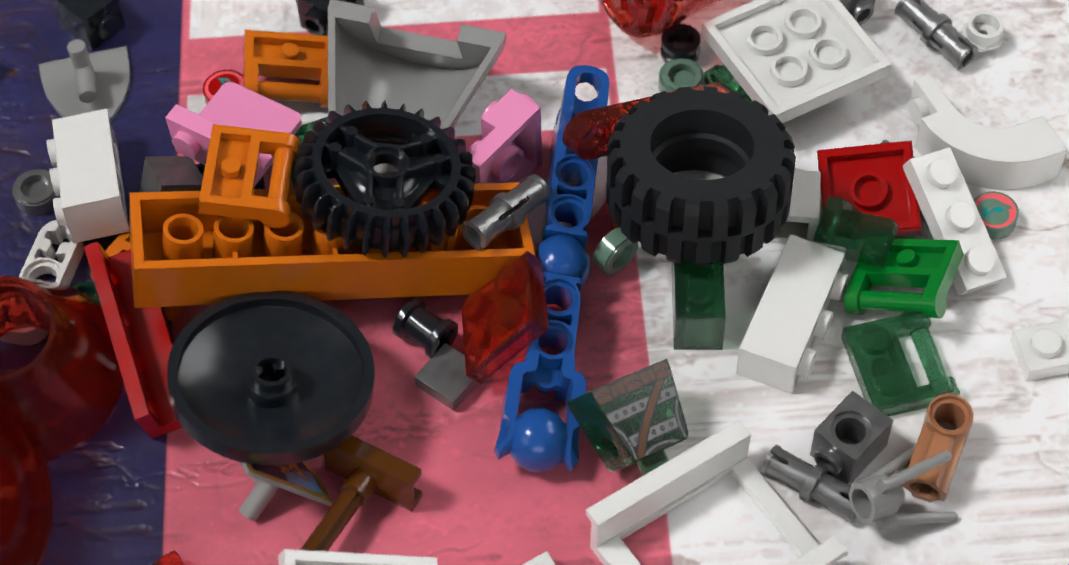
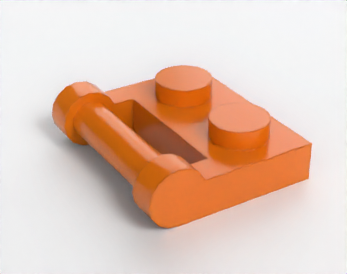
M245 30L243 41V87L271 100L319 103L320 108H328V36ZM258 76L320 80V85L258 81Z
M213 124L199 197V214L260 220L264 225L271 228H282L288 225L291 206L287 200L293 161L296 160L298 146L301 145L300 139L286 132ZM260 153L269 154L274 158L268 197L253 195Z

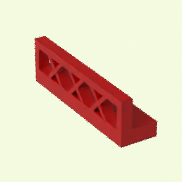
M98 241L84 246L135 421L151 439L183 428L172 410L168 395L167 364L174 340L164 307L134 308L131 249L109 257Z

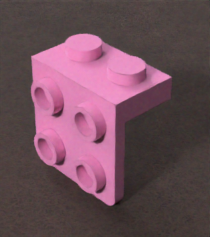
M234 82L223 84L199 115L176 104L165 117L175 151L204 165L206 164L213 124L286 132L293 135L302 125L301 116L297 111ZM260 153L255 185L273 163L274 158L269 154Z

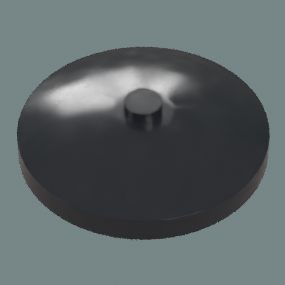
M268 291L246 293L227 298L208 307L195 316L180 332L172 346L167 364L169 400L172 410L182 427L192 438L210 451L225 458L252 465L279 466L295 464L319 457L331 451L348 439L360 426L373 398L374 360L369 344L358 327L334 307L315 298L291 292Z

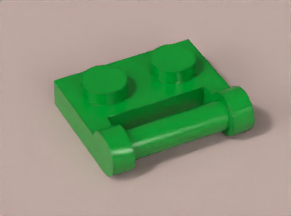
M868 238L844 292L843 303L846 313L863 315L867 310L922 313L926 318L941 319L946 311L947 294L964 255L959 240ZM872 286L925 288L923 293L870 291Z

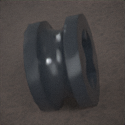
M680 23L668 26L661 35L660 53L663 61L667 63L670 60L682 58L696 63L700 56V33L696 28L688 24ZM677 43H684V49L676 48Z

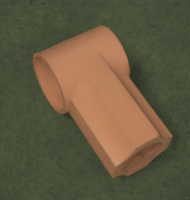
M949 393L939 395L931 401L927 408L923 426L908 468L943 451H949L952 457L949 461L902 484L903 488L907 489L913 497L927 502L945 501L974 416L971 405L958 395ZM937 422H950L957 429H944L937 424Z

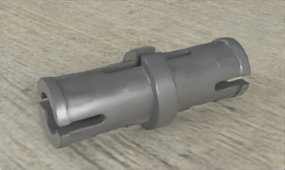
M900 0L896 5L895 14L900 16L920 34V41L928 47L933 46L956 69L960 70L962 66H967L977 54L978 47L951 25L952 19L944 13L939 14L933 10L924 0Z
M532 174L508 193H498L490 200L488 208L462 225V233L465 240L473 248L481 250L504 231H514L523 224L524 216L550 199V189L547 183L540 176Z
M777 444L770 450L773 456L767 455L761 468V474L768 475L800 493L799 499L807 504L814 501L845 518L849 523L856 519L849 502V489L851 486L827 474L828 468L820 463L813 466L782 449Z

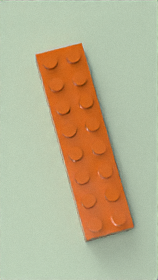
M475 183L472 205H470L465 222L473 219L488 208L490 200L498 193H508L520 183ZM334 187L342 195L347 197L341 187ZM289 188L287 202L291 206L290 221L288 225L282 228L268 227L260 220L199 214L201 191L130 193V245L134 308L214 305L237 295L269 291L291 292L320 301L527 293L535 260V250L527 215L524 216V222L514 231H504L481 250H477L468 244L463 236V224L458 225L454 236L449 237L445 235L441 246H436L428 241L425 253H420L413 246L409 247L408 255L405 258L398 249L389 250L388 256L384 258L382 250L372 248L364 256L362 246L353 244L345 250L343 246L344 239L340 236L332 241L327 240V228L313 230L312 217L306 218L302 216L301 204L296 202L295 188ZM433 188L417 207L433 200L441 192ZM254 189L253 195L268 197L269 189Z

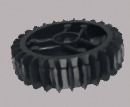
M365 101L362 104V110L356 111L351 105L347 104L344 108L343 116L335 111H330L327 122L321 119L316 120L313 131L305 132L302 144L298 146L294 165L293 182L296 202L301 204L303 217H312L313 230L327 228L326 237L328 241H332L340 236L344 239L343 246L345 250L353 244L362 246L364 256L372 248L382 250L383 257L386 258L389 250L398 249L405 258L408 255L409 247L414 246L420 253H425L428 241L436 246H441L445 235L449 237L454 236L458 225L465 222L475 191L476 169L472 166L473 156L470 152L466 151L465 140L461 138L455 139L453 127L440 129V117L437 116L427 120L424 118L422 108L413 114L406 111L404 103L400 109L388 108L386 101L381 104L380 108H371L369 103ZM378 164H390L397 168L399 172L394 175H382L377 173L373 167ZM335 178L347 197L337 191L328 179ZM433 188L441 192L433 200L417 207Z

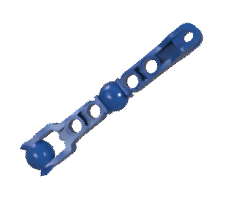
M589 65L575 66L569 71L564 86L561 108L558 111L554 125L548 178L550 199L545 203L541 233L542 241L535 249V260L532 268V277L536 283L533 294L535 301L530 315L524 362L516 363L511 368L504 392L500 432L494 448L498 460L510 454L519 467L533 473L547 472L560 463H563L571 472L579 461L578 436L582 417L577 418L568 402L584 396L586 392V379L582 373L575 370L574 357L581 303L580 291L588 281L591 273L589 252L585 246L588 240L587 227L592 212L595 179L610 85L607 73ZM587 82L593 85L597 91V97L592 101L578 99L575 91L579 83ZM566 183H572V184H575L576 186H570V185H567ZM559 222L571 224L573 227L563 226ZM547 305H558L562 309H564V311H554L550 309ZM541 347H551L559 352V354H547L541 350ZM532 386L544 393L555 390V397L566 404L564 421L557 413L545 408L528 409L517 416L520 394L529 393Z

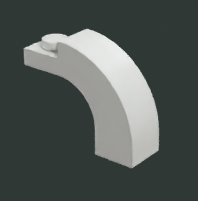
M931 73L914 79L911 98L908 101V111L912 121L919 126L915 147L921 155L950 147L966 184L986 189H1023L1059 177L1067 148L1043 115L1011 127L995 128L983 126L967 119L957 111Z

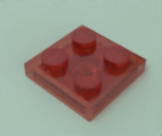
M528 251L512 264L504 266L491 282L479 292L471 294L461 306L466 376L482 384L549 329L541 259Z

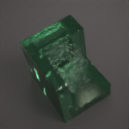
M829 196L812 241L845 252V260L884 268L898 229V223L893 219L862 213L847 200Z

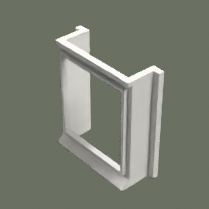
M740 420L735 421L586 509V516L592 522L590 548L603 565H641L622 539L732 474L799 556L787 565H836V562L847 556L848 549L836 535L821 544L816 542L747 458L751 433Z

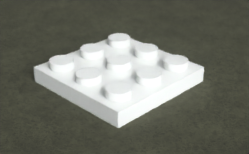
M754 0L702 22L701 35L750 99L763 104L769 111L768 115L775 114L782 123L890 76L892 63L839 0Z

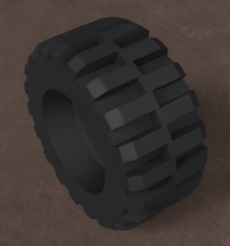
M691 86L679 87L675 93L667 94L666 91L653 94L649 102L646 103L644 100H641L628 111V114H624L614 126V133L609 137L606 202L609 205V214L613 222L619 228L621 227V232L633 244L639 241L643 251L655 257L658 253L665 255L669 262L682 264V260L695 261V266H709L710 261L721 260L722 264L735 262L739 259V255L743 253L748 257L762 249L763 242L765 244L771 242L780 233L781 226L787 221L796 161L792 137L775 114L768 115L769 111L763 104L756 100L748 102L743 94L734 91L726 94L718 92L716 87L704 86V90H692ZM687 170H703L725 177L713 180H697L674 173Z

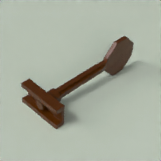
M351 435L342 444L324 454L325 469L346 480L341 486L342 493L300 550L328 552L359 507L365 506L374 493L412 512L423 497L422 491L414 487L422 475V469Z

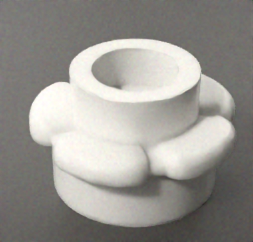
M975 12L969 17L968 22L962 26L961 35L976 45L979 52L997 50L1004 43L1002 37L1005 36L1006 31L1003 20L993 12Z

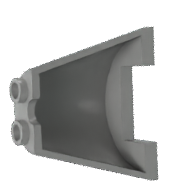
M330 0L328 5V114L330 111H335L343 116L344 108L347 104L357 111L362 110V104L365 101L369 103L371 108H380L381 104L386 101L387 107L391 109H400L404 103L406 111L413 114L422 108L424 118L427 120L437 116L440 117V129L454 127L503 52L507 38L506 33L461 24L457 41L381 27L374 7ZM378 164L373 167L377 173L382 175H394L399 172L397 168L390 164Z

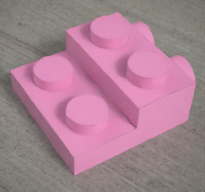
M510 89L498 102L494 101L487 106L481 117L482 140L475 141L467 151L473 156L472 166L476 169L475 183H522L525 178L531 176L542 165L541 107L530 96L523 93L519 94Z

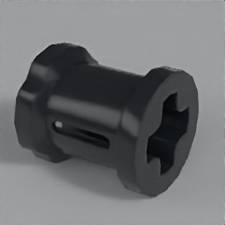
M418 298L404 305L398 313L393 326L394 335L400 339L408 337L425 348V354L429 358H432L445 343L451 346L458 332V324L451 319L442 320L426 310L425 303Z

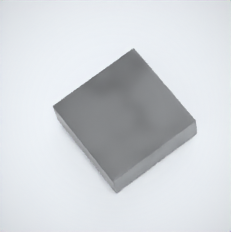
M446 343L414 376L415 386L453 411L485 377L482 366Z

